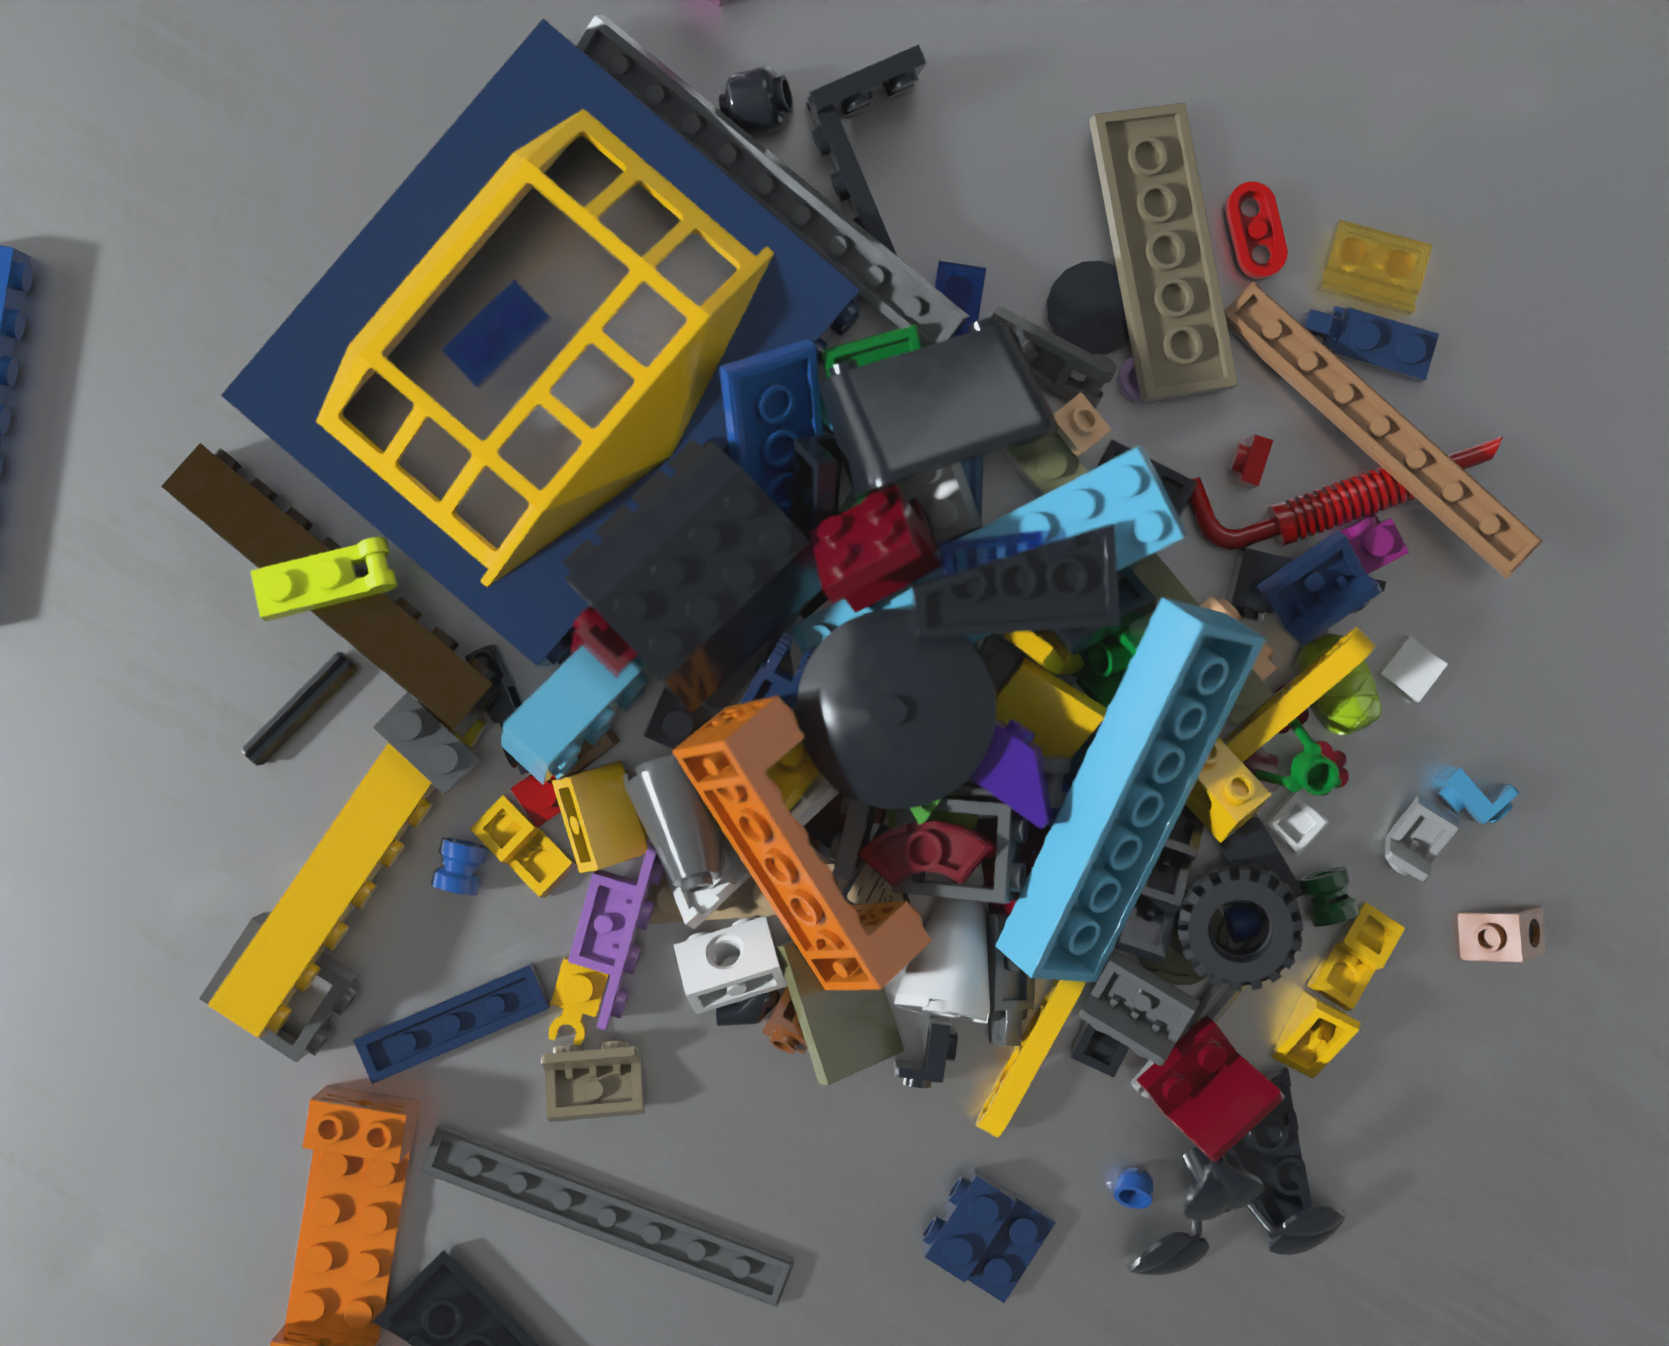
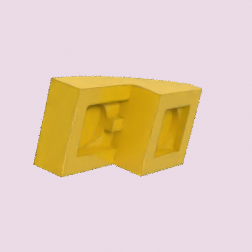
M1051 630L1009 632L1003 636L1010 644L1052 673L1061 675L1079 672L1085 665L1080 654L1077 653L1072 656Z
M502 795L470 828L502 863L508 864L541 898H546L577 866V863L541 827L537 828L531 818L505 795Z
M1363 902L1358 907L1360 915L1350 919L1343 927L1307 986L1345 1011L1354 1010L1375 970L1384 967L1405 930V927L1367 902Z

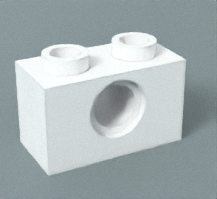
M766 916L757 919L753 917L743 918L733 923L731 927L712 933H695L689 936L686 941L674 944L685 994L696 1015L787 986L775 949L777 946L775 936ZM739 956L734 964L726 967L720 966L726 958Z

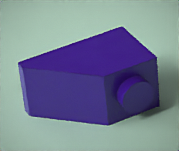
M1012 718L1008 724L1003 720H998L991 746L982 763L970 778L1042 829L1054 817L1042 749L1032 742L1036 735L1022 723Z

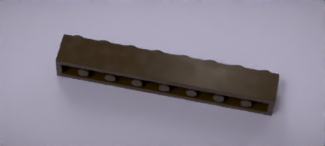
M199 443L161 486L175 500L257 568L342 548L328 536L321 543L310 534L309 531L314 525L292 506L286 513L276 506L273 501L278 495L257 477L248 483L237 473L242 466L221 448L213 454ZM365 566L359 572L356 571L357 579L369 574L368 568ZM380 593L310 611L461 737L468 732L500 694V691L491 683L492 679L496 676L493 671L474 656L467 663L457 655L454 650L459 644L438 626L432 632L417 622L422 613L401 596L393 602L385 594Z

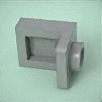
M1418 795L1385 836L1384 857L1388 860L1389 865L1399 874L1406 877L1414 876L1420 881L1426 882L1431 876V863L1459 830V819Z

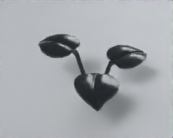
M1196 1146L1188 1150L1182 1157L1183 1165L1192 1184L1187 1189L1188 1197L1184 1201L1182 1210L1185 1217L1192 1219V1228L1188 1233L1175 1232L1156 1241L1128 1266V1270L1130 1273L1142 1275H1166L1191 1267L1202 1259L1209 1250L1207 1239L1199 1238L1202 1235L1201 1220L1216 1218L1224 1212H1230L1231 1209L1247 1207L1270 1236H1274L1267 1243L1270 1252L1280 1255L1298 1254L1320 1245L1337 1231L1347 1217L1345 1210L1341 1211L1334 1207H1313L1294 1214L1285 1220L1281 1226L1272 1224L1254 1203L1264 1192L1262 1181L1248 1172L1225 1165L1222 1157L1216 1162L1211 1161Z

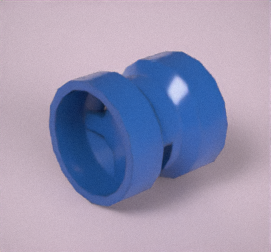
M442 837L438 852L442 856L441 863L445 864V866H440L434 870L431 885L452 893L470 896L478 895L481 880L473 872L479 871L480 865L486 862L489 849L475 842Z

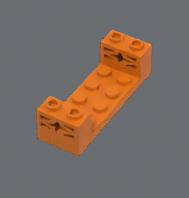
M779 696L725 707L672 750L673 754L825 991L881 990L932 941L922 926L921 916L907 901L851 905L847 902L834 883L832 871L818 858L808 842L806 830L792 817L782 801L779 787L765 774L768 768L805 738L796 724V717L790 707L783 703Z
M331 1085L325 1086L310 1099L302 1148L313 1150L302 1222L285 1325L272 1339L270 1346H381L384 1328L373 1323L372 1320L388 1305L421 1100Z

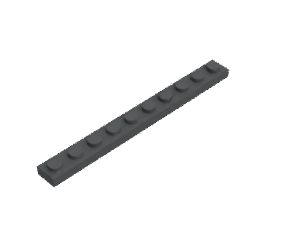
M604 14L594 15L576 47L860 289V295L899 328L912 324L917 325L922 347L956 336L969 318L968 314Z

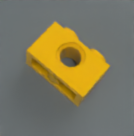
M1218 737L1185 805L1215 838L1222 843L1250 820L1272 794Z

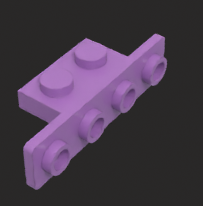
M652 842L647 848L638 881L601 869L592 873L568 959L570 963L611 975L596 1027L605 1031L613 1017L621 1019L629 996V991L622 989L626 973L634 974L642 947L634 945L639 928L647 929L654 908V902L647 900L651 883L659 886L665 870Z

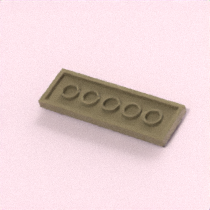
M1186 103L1094 114L1089 119L1141 402L1226 390L1238 386Z

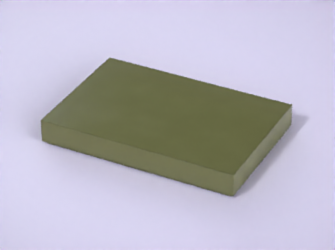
M793 940L775 947L819 1085H830L904 1051L884 987L881 990L825 991Z

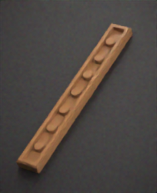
M1252 282L1224 310L1227 327L1232 333L1505 579L1543 542L1540 537L1255 282Z

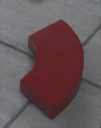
M925 821L920 825L918 822L904 824L882 833L869 842L858 855L892 887L900 885L912 874L923 871L945 874L961 884L970 877L996 845L976 831L962 825L944 821Z

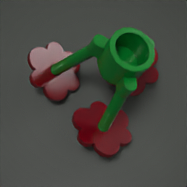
M1285 685L1280 686V687L1275 691V694H1276L1279 690H1281ZM1305 709L1278 732L1279 734H1284L1292 729L1304 746V751L1296 755L1292 761L1290 776L1280 775L1279 771L1276 770L1279 765L1278 757L1274 754H1267L1266 750L1262 747L1242 762L1269 792H1273L1279 786H1283L1293 793L1304 789L1312 795L1326 796L1334 788H1341L1348 782L1349 773L1343 767L1347 762L1346 755L1340 750L1333 751L1332 746L1326 741H1313L1302 726L1309 718L1308 709Z

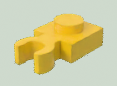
M565 956L550 1005L563 1008V1011L551 1023L548 1035L549 1039L555 1041L559 1034V1028L565 1024L571 1025L576 1031L573 1045L580 1046L587 1033L583 1015L597 1017L609 974L568 962L569 957Z

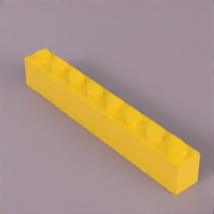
M421 704L463 745L466 744L470 748L477 742L487 726V723L482 721L486 714L484 712L468 732L461 737ZM389 742L208 1003L209 1007L257 1038L265 1037L269 1031L277 1034L293 1010L287 1006L297 989L304 993L313 983L321 969L315 964L326 947L331 951L337 947L349 928L348 925L343 923L354 906L360 910L365 906L377 887L376 884L371 882L382 865L387 869L393 865L405 846L399 840L409 825L417 828L432 807V803L427 801L435 786Z

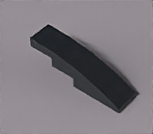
M1184 805L1116 942L1115 949L1161 963L1166 958L1175 916L1182 906L1190 867L1197 857L1204 824L1186 805Z

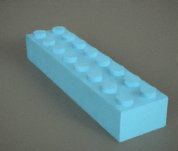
M1140 446L937 550L942 567L863 610L855 613L847 601L842 599L793 624L789 630L791 634L795 635L793 638L802 655H804L805 651L809 650L812 645L817 648L833 630L857 616L881 609H913L912 586L1108 523H1115L1118 571L1184 538L1187 532L1144 447ZM991 634L966 636L975 643Z
M1166 598L1161 599L1156 611L1152 615L1144 637L1129 663L1121 685L1107 709V714L1092 745L1087 750L1086 758L1072 787L1066 794L1064 804L1052 829L1045 838L1041 852L1026 878L1022 892L1007 918L1004 929L995 945L1031 978L1086 982L1098 981L1266 641V638L1230 615Z

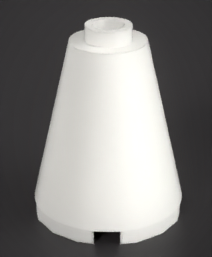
M937 897L924 927L932 941L909 962L895 994L894 1005L935 1017L941 1015L953 1017V1020L987 1024L990 1014L985 903L975 900Z

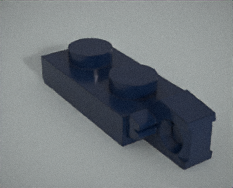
M1335 306L1332 314L1310 309L1308 313H1305L1302 323L1314 336L1324 339L1323 344L1340 359L1421 382L1427 378L1439 333L1349 307Z

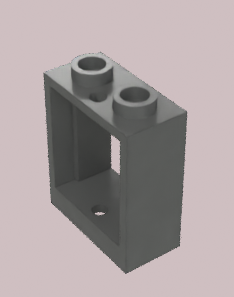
M958 796L943 797L934 810L998 816L994 887L925 880L926 871L912 874L900 885L892 887V892L995 903H1008L1016 900L1018 892H1022L1026 881V866L1024 863H1020L1021 843H1025L1028 838L1029 820L1001 800ZM910 808L897 809L896 827L917 822Z
M262 913L250 920L199 999L208 1005L269 915ZM325 952L320 955L315 964L321 968L318 976L330 983L332 987L298 1039L282 1029L277 1034L269 1031L265 1037L259 1038L294 1062H298L308 1052L315 1056L320 1051L331 1034V1031L325 1028L335 1012L342 1016L358 993L351 987L359 975Z

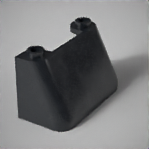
M996 316L985 318L968 325L970 333L860 367L857 359L828 368L831 377L823 380L818 386L855 499L878 492L880 488L895 483H902L910 478L991 452L1002 451L1014 445L1019 447L1038 441L1058 430L1052 409L1009 322L999 324Z

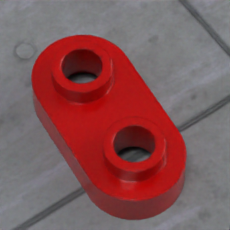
M1245 182L1236 187L1229 195L1225 205L1226 218L1236 260L1241 271L1253 279H1267L1275 275L1284 266L1288 256L1287 244L1277 202L1271 189L1260 182ZM1242 203H1253L1257 209L1256 216L1248 217L1244 215L1241 210ZM1253 249H1264L1268 255L1267 262L1263 264L1256 262L1252 256Z

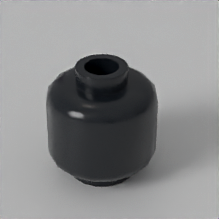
M759 67L730 75L726 82L725 93L719 95L720 111L749 135L783 127L787 114L793 112V97L785 75H778L771 67Z

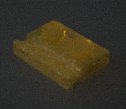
M1339 220L1335 224L1318 290L1411 315L1416 308L1415 302L1418 292L1421 290L1433 245Z

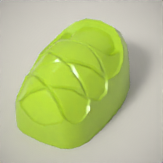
M1327 633L1323 637L1304 645L1293 666L1295 677L1341 639L1343 635ZM1365 659L1309 706L1323 727L1333 734L1350 735L1366 728L1380 718L1382 713L1380 698Z

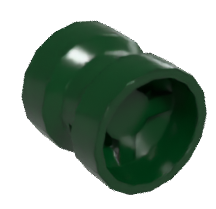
M1346 867L1329 868L1300 878L1303 894L1310 897L1312 903L1309 914L1314 927L1341 923L1360 915L1356 899L1349 895L1347 889L1350 879Z

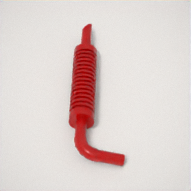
M1503 436L1448 456L1464 470L1493 459ZM1378 467L1376 471L1374 469L1369 470L1367 474L1364 472L1358 474V477L1353 476L1349 480H1341L1340 484L1336 482L1331 484V487L1327 485L1322 487V490L1320 488L1313 490V494L1307 492L1304 493V497L1299 495L1295 497V500L1290 498L1286 500V503L1282 501L1268 506L1269 519L1241 529L1226 528L1216 519L1200 477L1192 479L1197 482V487L1189 502L1199 525L1198 527L1204 537L1217 547L1235 550L1246 548L1272 537H1276L1279 544L1285 546L1297 542L1298 538L1302 540L1307 535L1311 537L1316 532L1322 533L1325 529L1331 530L1334 526H1342L1343 522L1348 524L1352 522V519L1356 521L1361 519V516L1367 517L1370 516V513L1376 514L1379 513V510L1384 511L1388 507L1393 508L1397 504L1401 505L1406 503V501H1413L1415 497L1386 470Z

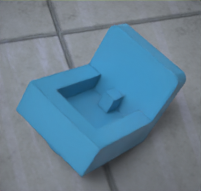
M1454 766L1445 767L1434 777L1436 782L1443 788L1438 793L1443 802L1456 814L1463 811L1471 821L1485 824L1488 821L1495 823L1506 816L1514 806L1510 801L1520 793L1514 785L1500 783L1487 795H1484L1461 768Z

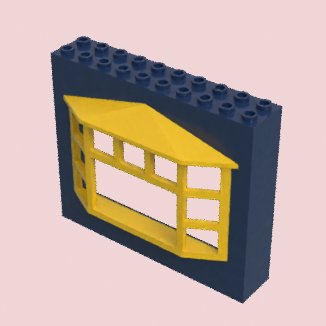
M543 18L221 396L537 667L550 666L551 664L556 665L557 663L562 665L570 655L572 645L570 637L576 630L573 623L588 607L584 600L564 579L570 571L562 562L587 538L596 547L599 546L603 541L595 533V530L623 504L634 513L639 506L631 497L659 470L671 478L675 472L667 463L692 439L702 447L711 441L730 457L719 366L806 339L816 345L817 364L819 366L822 362L819 350L828 348L827 342L835 332L843 337L860 317V314H858L861 309L859 307L860 289ZM578 136L585 137L624 171L585 207L580 206L544 175L567 146ZM634 185H641L680 219V222L644 256L637 255L599 222V218ZM534 186L625 264L630 271L491 435L482 441L386 358ZM692 233L698 234L737 268V271L700 306L694 304L656 271L657 266ZM643 283L648 284L687 318L686 324L648 367L642 366L604 333V327ZM589 345H595L635 380L633 386L594 429L590 428L551 394L552 388ZM375 371L380 373L414 403V409L386 451L381 450L343 417V410L349 401ZM537 406L544 407L582 441L579 449L543 490L536 488L499 456V450ZM428 418L436 421L472 453L471 459L442 500L436 497L399 464V460ZM486 467L492 469L529 501V508L500 548L492 545L456 513V508Z

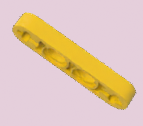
M1359 627L1352 629L1232 730L1222 741L1241 762L1245 761L1358 666L1373 651L1376 645Z
M1053 979L1021 1037V1046L1015 1047L978 1115L976 1127L996 1138L1003 1133L1078 1000L1086 981Z

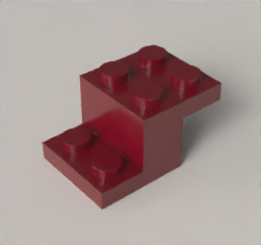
M896 484L882 492H875L869 495L862 503L839 516L827 518L819 527L810 531L823 591L832 603L844 598L855 613L942 567L924 508L916 497L907 501Z

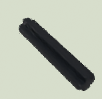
M342 652L335 653L242 747V752L246 758L257 766L265 764L356 672L357 666L346 654Z

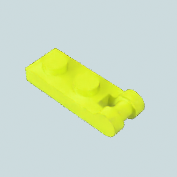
M369 538L356 545L251 570L260 618L267 622L395 589L397 587L393 570H388L386 557L390 554L387 538ZM367 563L369 574L357 579L354 565Z

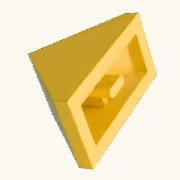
M1303 991L1272 1051L1271 1058L1314 1079L1360 1030L1361 1022L1343 1010Z

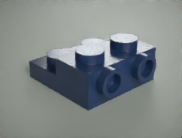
M973 1168L968 1178L961 1175L952 1186L947 1196V1200L951 1204L943 1217L934 1216L927 1225L921 1237V1241L925 1243L923 1246L924 1257L964 1283L968 1280L1005 1303L1056 1222L1054 1218L981 1171Z

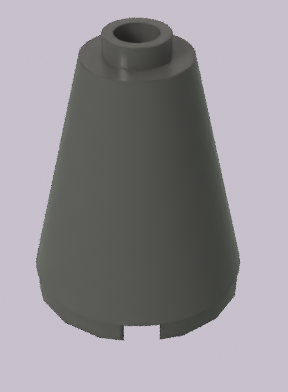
M675 755L659 757L636 766L637 776L634 778L625 773L623 775L625 790L673 886H683L685 893L699 892L713 886L712 879L721 874L720 826Z

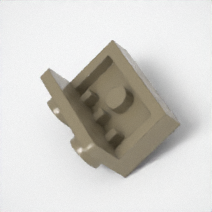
M608 1041L601 1044V1049L582 1051V1047L578 1045H562L553 1048V1053L541 1055V1065L545 1070L546 1117L549 1122L645 1114L642 1056L637 1046H630V1043L627 1041Z

